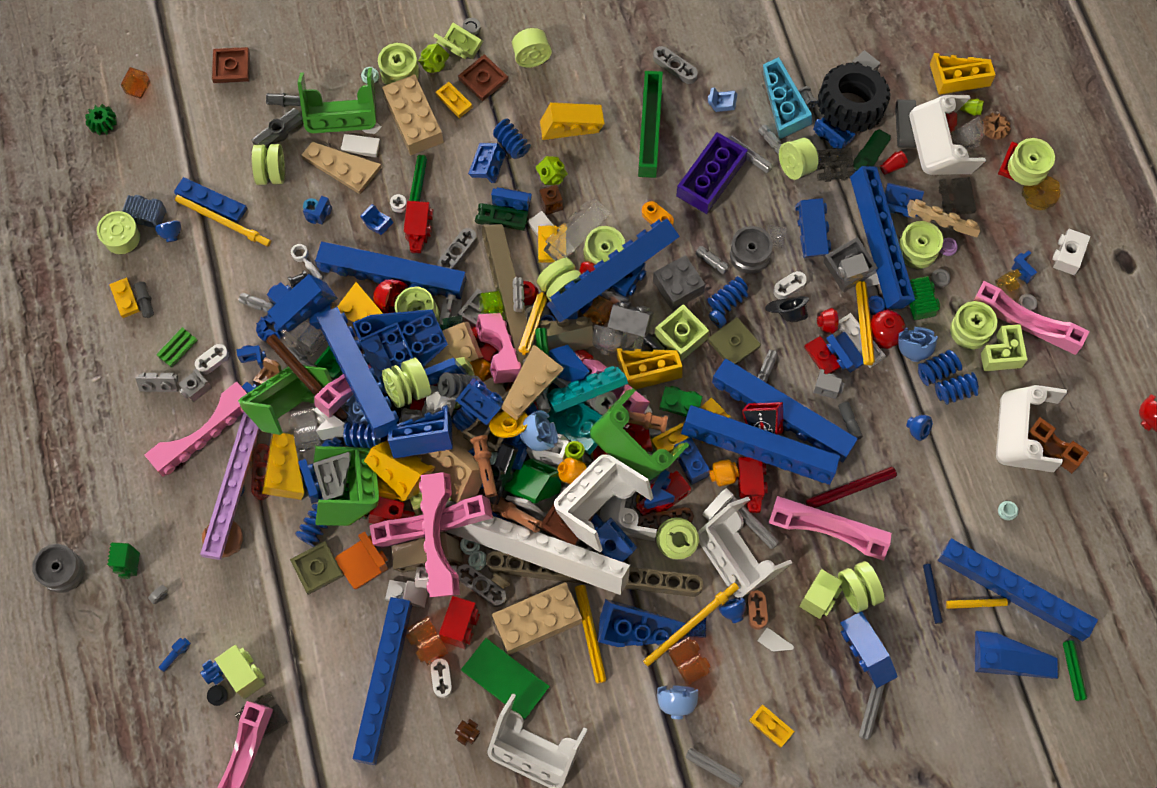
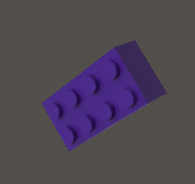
M716 132L678 184L676 196L708 214L746 161L748 150Z

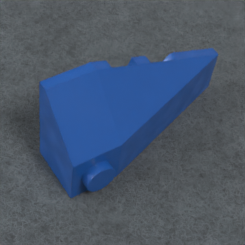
M605 599L599 621L598 642L615 647L663 644L686 623Z
M975 631V672L1051 679L1058 678V658L998 633Z

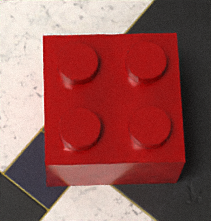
M452 596L439 632L442 642L466 649L467 644H471L474 635L472 633L473 625L477 626L480 618L475 602Z

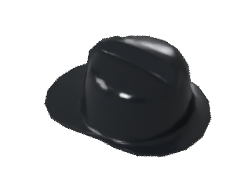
M803 296L775 300L768 303L765 310L771 313H779L787 322L806 320L808 318L806 304L809 302V298Z

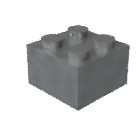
M858 237L827 254L823 261L843 292L855 286L859 281L862 282L875 274L878 268ZM863 253L869 268L867 276L845 283L844 278H841L838 273L841 260Z
M686 255L653 273V283L672 311L704 294L705 283Z
M622 300L614 304L608 328L642 337L648 334L653 312L649 311V307L641 305L637 306V308L632 307V303Z

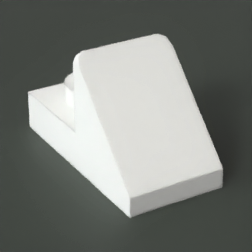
M318 408L313 410L317 416L316 420L320 424L316 432L321 440L343 437L344 422L334 415L328 418Z
M389 580L385 600L390 601V597L411 601L413 606L425 608L428 591L427 588L415 587V582L407 580V583Z

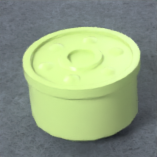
M538 28L524 29L515 35L512 40L515 60L519 66L526 68L539 66L546 62L552 54L546 34Z
M799 138L791 142H785L780 146V165L789 178L796 180L813 173L817 169L819 163L818 152L810 140Z
M114 211L106 214L98 223V238L110 252L126 254L137 247L140 241V232L133 217L128 213Z
M674 517L660 525L656 534V543L659 550L665 556L672 559H684L696 551L699 544V535L696 528L688 520Z

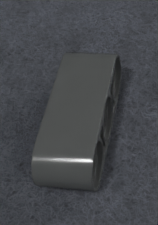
M896 100L895 115L898 148H917L909 117L910 112L916 107V100Z

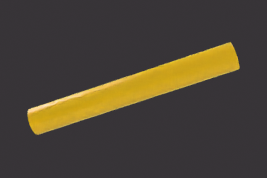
M1007 598L946 601L947 609L1008 606Z

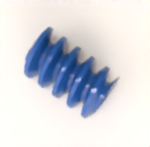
M506 118L497 124L493 131V136L502 144V147L506 149L513 159H518L529 151L531 144H527V139H522L523 135L521 133L518 134L519 130L517 128L514 129V124L510 123V120Z
M737 276L729 282V285H725L723 289L718 290L717 294H713L712 298H708L707 301L713 310L716 309L725 316L724 309L730 312V304L733 307H737L736 300L742 303L743 299L741 296L744 298L749 297L747 293L748 286L743 279Z
M947 350L945 353L939 354L938 357L935 356L931 360H926L925 363H920L918 365V374L922 382L929 386L928 380L934 384L936 383L935 377L941 381L943 379L942 374L945 377H949V371L955 374L956 369L962 371L963 368L957 355L953 351Z
M973 372L971 375L965 374L963 377L958 376L956 379L951 378L949 381L943 380L942 383H935L936 395L946 405L949 404V398H951L953 403L956 402V396L960 400H964L963 394L967 398H971V392H973L974 396H978V381Z
M346 422L343 432V438L348 447L361 446L362 448L369 447L371 449L387 440V435L376 440L369 424L366 428L365 423H361L359 426L357 422L353 423V425L350 422Z
M318 504L311 506L314 511H308L307 514L310 518L305 517L303 519L306 525L301 524L299 526L302 532H295V535L301 541L312 547H315L312 544L313 541H320L316 535H324L320 529L328 528L327 525H315Z

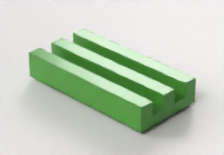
M182 327L156 355L172 368L198 340ZM189 338L190 340L181 348L183 343ZM179 350V352L169 361L168 359Z

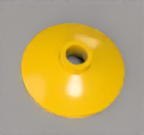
M501 411L491 419L489 423L490 431L495 436L501 438L517 436L526 429L527 425H523V422L528 415L524 412L515 420L505 411Z

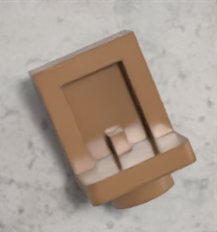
M264 358V367L253 379V383L259 386L282 371L281 365L277 361Z

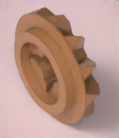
M992 112L990 115H986L981 123L983 133L991 139H1002L1009 134L1011 129L1007 117L1001 116L1000 113L993 114ZM997 121L999 127L995 131L994 123Z

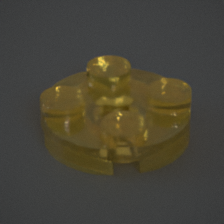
M1047 175L1044 181L1038 185H1023L1022 196H1024L1027 205L1031 208L1046 210V208L1053 207L1060 197V183ZM1037 189H1042L1045 193L1039 195V191H1037Z

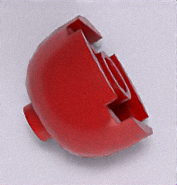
M384 280L374 290L373 302L383 314L396 313V299L406 289L405 287L408 286L399 280Z
M883 310L873 315L871 318L873 341L879 348L890 349L898 345L899 333L906 328L904 319L900 314L891 310Z
M1149 395L1139 409V416L1142 419L1140 424L1147 431L1152 429L1157 432V402L1154 401L1156 397Z

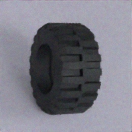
M853 63L838 65L836 68H832L824 77L817 100L821 115H824V119L827 122L830 121L833 127H839L842 131L848 130L850 133H856L857 131L865 132L867 129L871 130L881 122L891 96L889 85L886 84L885 78L881 77L877 70L873 71L870 66L865 67L860 63L856 65ZM841 93L856 94L863 98L865 102L857 103L850 101Z

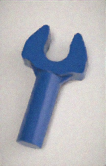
M186 638L178 639L172 645L173 650L160 664L159 669L165 672L179 654L187 651L191 643Z

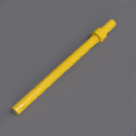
M177 195L175 198L176 202L247 236L253 242H259L267 247L271 244V240L261 236L259 232L253 229L249 230L180 195Z
M734 582L723 592L720 591L712 602L643 660L644 664L649 667L718 606H723L728 601V598L739 589L738 585Z

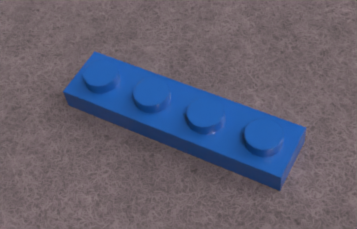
M185 177L181 179L174 190L175 195H180L236 223H239L247 210L246 205Z

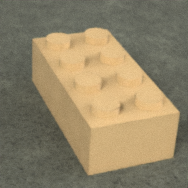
M415 74L382 87L385 101L410 156L444 143L441 129Z
M463 322L443 330L442 332L448 345L423 368L426 369L453 357H465L469 363L482 358L483 356L469 322Z
M453 438V449L412 455V457L420 458V461L426 465L431 464L435 466L432 474L442 472L450 474L452 489L450 498L456 503L477 496L482 485L478 462L474 460L472 454Z
M566 582L492 614L493 621L508 655L582 624V617Z

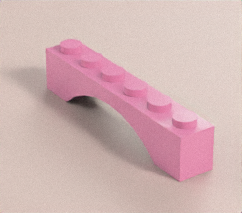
M983 281L973 300L990 306L996 313L997 318L1012 325L1021 324L1022 330L1074 355L1082 348L1090 332L1076 324L1053 320L1034 313L1012 300L1002 289Z
M344 374L328 383L314 397L315 407L328 418L353 395Z
M235 382L221 393L220 401L214 414L199 430L180 440L160 442L144 454V456L162 477L171 474L176 466L181 462H186L191 457V454L196 450H201L206 445V442L220 435L226 426L236 422L237 418L244 413L238 400L247 394L238 382Z
M444 472L421 475L419 489L422 493L420 506L424 514L422 529L426 540L424 541V551L427 553L425 569L429 579L427 591L430 597L435 598L460 595L458 574L447 561L440 540L442 513L452 495L450 474Z
M479 495L444 508L440 522V532L492 519L493 515L489 498ZM424 515L387 520L370 525L373 545L383 548L425 537L422 529Z
M779 496L776 498L769 524L785 529L811 530L833 536L852 545L864 555L883 561L891 542L892 533Z
M246 702L239 720L233 753L217 788H244L273 712L272 708L256 702Z

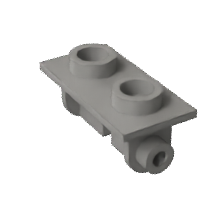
M448 295L447 298L443 299L439 326L442 331L458 325L459 318L457 313L461 309L462 300L455 299V295Z
M143 372L136 377L139 391H178L175 383L178 382V375L174 373H161L160 377H158L157 373Z

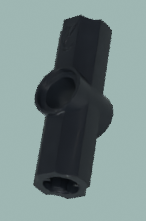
M508 443L501 444L496 461L491 465L497 491L496 496L489 497L490 503L493 505H498L505 484L509 483L513 478L512 466L518 448Z

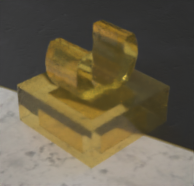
M1015 269L999 277L995 282L998 287L1005 285L1009 292L1014 291L1020 287L1016 278L1020 277L1021 274L1018 269Z

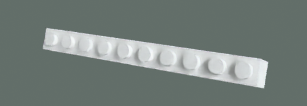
M448 500L445 505V508L450 507L456 503ZM494 516L492 519L445 531L621 595L629 580V564L539 532L535 533L531 529Z

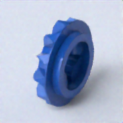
M269 314L261 317L259 322L256 323L257 335L265 342L272 334H275L280 340L286 332L277 326ZM267 323L270 325L274 324L276 332L271 329L267 330Z

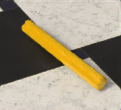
M859 281L856 284L863 363L864 365L871 366L875 363L867 283Z
M544 292L537 294L518 349L522 355L530 353L536 335L535 330L539 326L548 299Z
M579 585L575 587L595 682L603 683L606 682V675L586 586Z

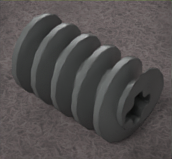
M446 372L439 378L438 391L441 396L445 395L448 398L453 397L457 399L473 378L476 380L481 379L475 375Z

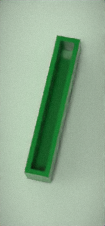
M645 71L638 177L656 178L663 78V72Z

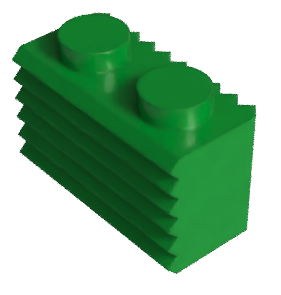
M928 276L910 280L915 300L909 306L914 321L935 317L940 309V302L934 297V283L930 282Z
M112 542L109 548L110 555H108L107 563L113 570L112 572L118 574V577L123 579L137 576L140 553L129 543Z

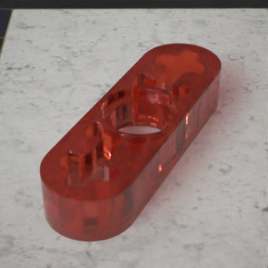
M258 444L253 450L251 492L258 500H265L269 497L267 494L259 495L256 491L260 489L259 481L262 482V487H264L265 475L262 477L257 476V470L261 467L267 468L266 462H268L270 447L266 444ZM264 449L267 454H264V462H261L262 458L258 453H261Z

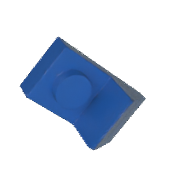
M664 470L660 473L651 489L653 499L650 501L646 498L644 508L650 509L674 502L675 496L664 491L667 490L671 482L669 471Z

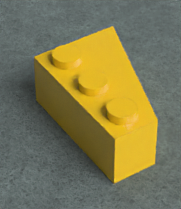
M355 282L337 306L340 313H345L348 320L347 325L353 329V322L369 315L383 314L357 282Z

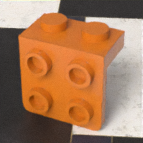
M365 531L358 535L361 541L335 557L338 566L353 589L362 587L388 570L385 563L388 561L383 551H377L372 543L371 535L368 536Z

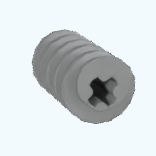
M609 391L584 401L583 404L604 415L609 406L611 407L617 401V398L613 392Z

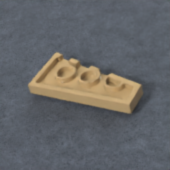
M314 142L301 155L302 159L358 194L362 193L382 168L379 163Z
M915 199V201L909 200L907 205L908 216L915 218L918 215L923 221L929 223L935 220L942 227L949 228L951 225L954 226L953 229L955 231L978 237L980 228L977 222L967 219V221L960 219V216L955 213L947 214L937 206H926L925 202Z
M533 345L501 409L517 420L563 372L564 368Z

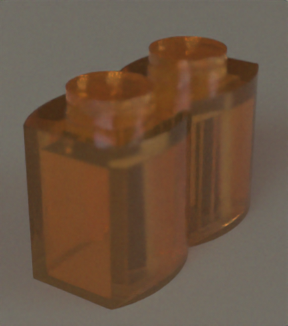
M428 616L407 628L409 633L406 637L411 646L416 644L418 651L415 653L421 663L425 661L428 666L434 660L448 654L445 645Z
M689 637L667 650L687 686L709 675V668H711L708 660L705 657L702 658L698 653L700 647L695 640L691 641Z

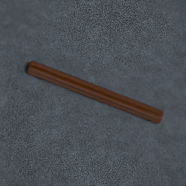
M275 334L267 338L266 342L316 396L323 389L318 381ZM341 407L333 414L342 422L348 418V414Z

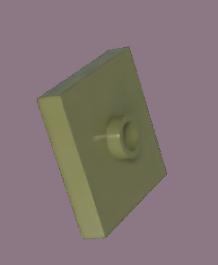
M738 317L707 340L723 359L726 358L736 365L761 347L759 341Z
M326 541L290 559L308 595L344 576Z

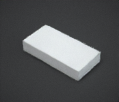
M344 134L341 151L348 154L377 157L380 139Z

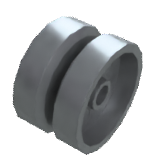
M748 226L736 232L732 239L729 256L731 263L737 270L742 273L754 274L766 268L773 247L772 239L767 231L760 227Z
M51 544L42 548L32 563V572L35 579L49 590L57 593L69 592L76 588L82 581L85 573L81 557L67 546L61 544Z

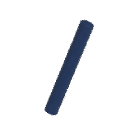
M924 564L923 569L935 624H941L943 621L931 564Z

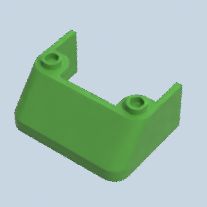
M368 68V85L362 86L358 90V100L323 102L320 92L315 89L306 90L304 72L300 73L297 83L304 128L308 132L325 133L367 130L375 126L376 98L372 68Z
M303 365L323 388L332 382L327 368ZM287 367L241 397L238 402L241 409L261 431L281 435L283 431L278 418L301 402L315 403V395Z
M632 388L627 390L591 427L590 437L607 455H611L648 478L650 482L667 469L689 444L687 442L680 443L671 453L665 449H659L650 456L623 429L630 417L623 404L636 391Z
M315 446L313 463L351 452L346 482L349 483L350 500H318L315 525L349 526L377 507L379 501L377 474L364 462L371 449Z

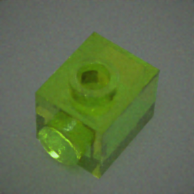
M499 291L480 293L479 307L481 314L501 313L502 316L503 305Z

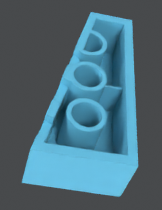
M778 57L763 64V76L780 140L811 125L812 114L780 58Z

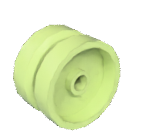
M393 43L383 48L379 53L378 65L382 81L386 85L414 74L418 79L419 67L415 51L410 46L404 43Z
M1029 138L1021 141L1008 162L1010 176L1021 185H1038L1044 181L1054 165V151L1042 139Z
M270 144L268 150L265 145L253 146L252 170L256 185H267L269 179L274 185L284 183L285 161L281 144Z
M916 221L906 227L899 241L904 263L911 268L922 269L929 267L935 262L943 245V236L937 226L926 221Z
M599 226L591 230L586 237L583 249L584 261H590L594 264L601 260L606 262L609 260L608 255L616 249L618 252L623 250L622 245L625 244V239L621 232L609 226Z
M562 258L550 264L542 271L537 279V285L542 291L547 292L546 296L551 301L549 297L558 291L563 293L566 290L564 287L573 280L575 283L581 280L579 278L581 273L575 270V265L569 258Z
M972 301L965 303L959 308L951 322L950 333L953 340L959 346L970 350L983 347L997 328L998 320L996 313L983 302Z
M863 561L855 565L854 571L847 568L838 573V579L843 581L840 585L843 589V594L856 613L866 610L869 604L875 606L884 602L885 597L882 585L868 562Z

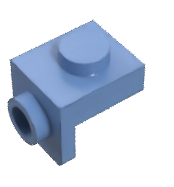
M714 87L711 88L710 95H708V103L715 112L735 110L738 94L736 91L718 92Z

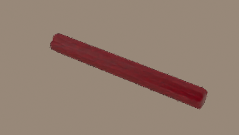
M894 467L884 469L806 500V505L813 508L820 507L893 479L897 476V472Z

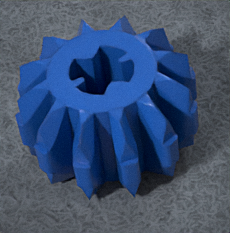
M462 406L453 416L452 422L458 430L463 432L476 421L477 417Z

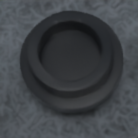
M221 685L212 686L207 692V700L214 706L224 704L228 698L227 690Z

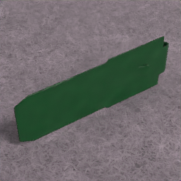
M880 129L874 131L864 148L860 150L852 162L853 170L857 171L862 166L874 167L879 156L889 143L891 135Z

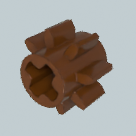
M471 719L468 722L462 720L455 731V734L458 735L456 740L464 746L468 742L473 744L480 734V731L477 729L478 724Z

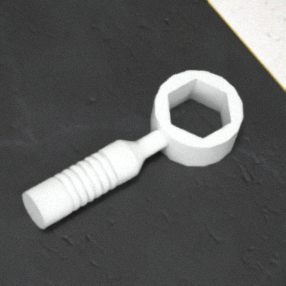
M302 244L294 245L291 249L293 259L297 262L304 261L305 267L312 276L322 280V275L312 262L307 260L308 250L306 246ZM303 249L305 251L303 256L296 257L294 255L296 250Z

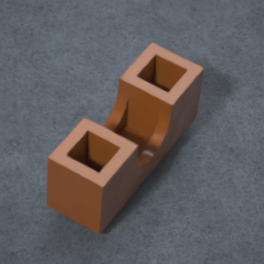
M1039 417L1028 431V439L1038 441L1043 447V453L1049 458L1062 459L1060 466L1072 474L1089 452L1074 441L1066 443L1060 440L1054 433L1056 428Z

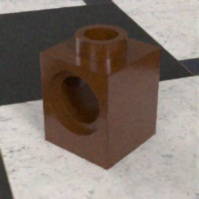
M557 185L539 190L540 201L545 215L563 210V200Z

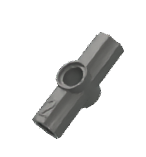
M293 108L280 119L271 120L268 128L251 139L254 145H265L268 149L270 144L284 141L288 133L303 122L302 115L297 109Z

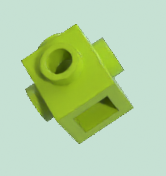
M438 43L431 44L423 49L418 62L426 72H440L445 67V62L450 55Z
M546 156L535 167L541 181L545 185H559L568 175L564 164L558 157Z

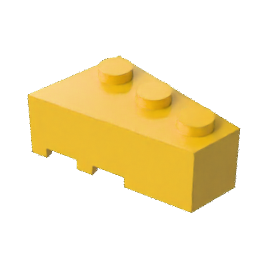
M939 53L933 54L930 67L939 95L989 87L996 74L991 59L974 57L965 59L957 58L956 55L948 57L939 56Z
M550 102L540 120L543 140L599 133L604 125L602 105Z
M617 348V361L620 370L626 376L628 385L635 390L682 378L683 366L676 350H653L651 352L641 351V349L624 351L622 348Z
M286 433L272 435L262 494L302 500L304 488L293 435Z
M388 441L372 447L364 460L404 501L420 493L419 482L421 481V475L432 474L435 466L424 464L416 456L393 458Z

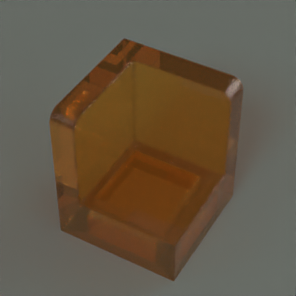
M130 67L121 82V86L125 94L141 99L151 81L146 72Z
M598 295L593 299L591 306L583 316L591 318L592 322L603 327L610 318L614 303Z

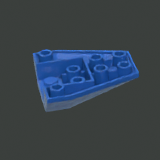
M432 309L374 314L352 323L371 368L373 367L376 373V379L382 384L384 394H387L383 382L382 370L391 369L395 365L401 369V363L412 358L418 359L424 367L448 345Z

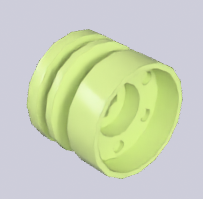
M410 287L398 295L395 302V312L432 309L437 321L439 322L440 311L431 293L426 289Z
M412 358L402 362L401 369L395 365L391 369L382 370L386 392L397 408L412 403V397L417 401L430 396L429 380L418 359Z

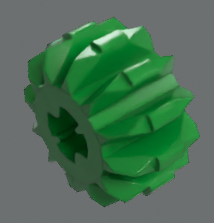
M101 104L100 107L95 105L93 110L88 109L89 114H85V122L91 132L101 135L102 132L108 134V130L114 131L113 126L117 125V116L109 106L105 107V105Z

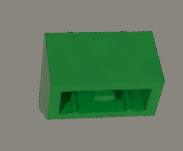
M529 459L523 462L521 469L514 471L512 480L505 485V490L516 497L529 500L531 503H539L541 500L551 498L560 493L561 480L558 476V469L535 459Z

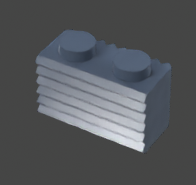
M128 195L122 212L131 215L136 224L155 228L157 225L162 224L166 208L158 199L148 200L140 195Z

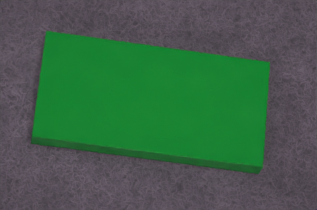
M487 638L483 640L461 668L464 674L504 705H506L511 695L515 694L516 697L511 710L520 714L524 720H526L550 688L549 685Z

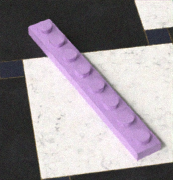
M245 412L241 419L200 553L205 558L222 559L260 429Z

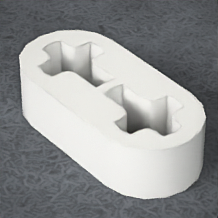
M796 271L778 281L774 287L775 297L787 299L802 290L806 284L805 274ZM795 278L797 280L801 279V283H794ZM779 287L782 289L786 288L785 293L783 291L779 292Z
M216 344L196 359L195 367L201 374L207 375L228 359L229 352L224 345ZM220 351L223 355L220 357L216 352ZM204 362L208 367L204 368L201 364Z
M726 488L708 506L702 516L710 521L731 501L734 495Z
M436 659L431 664L433 690L437 697L447 698L452 693L450 667L446 660ZM439 663L446 667V669L442 670L443 676L441 677L438 670H435ZM441 680H443L444 685L448 687V689L445 690L444 694H442L439 690L437 691V688L441 687Z

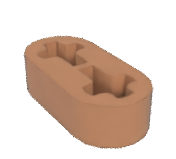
M755 590L747 598L750 626L760 630L768 622L767 604L764 593ZM755 595L758 596V599H762L758 604L759 608H756L755 602L751 601ZM756 612H759V617L764 619L760 625H757V621H753L756 618Z

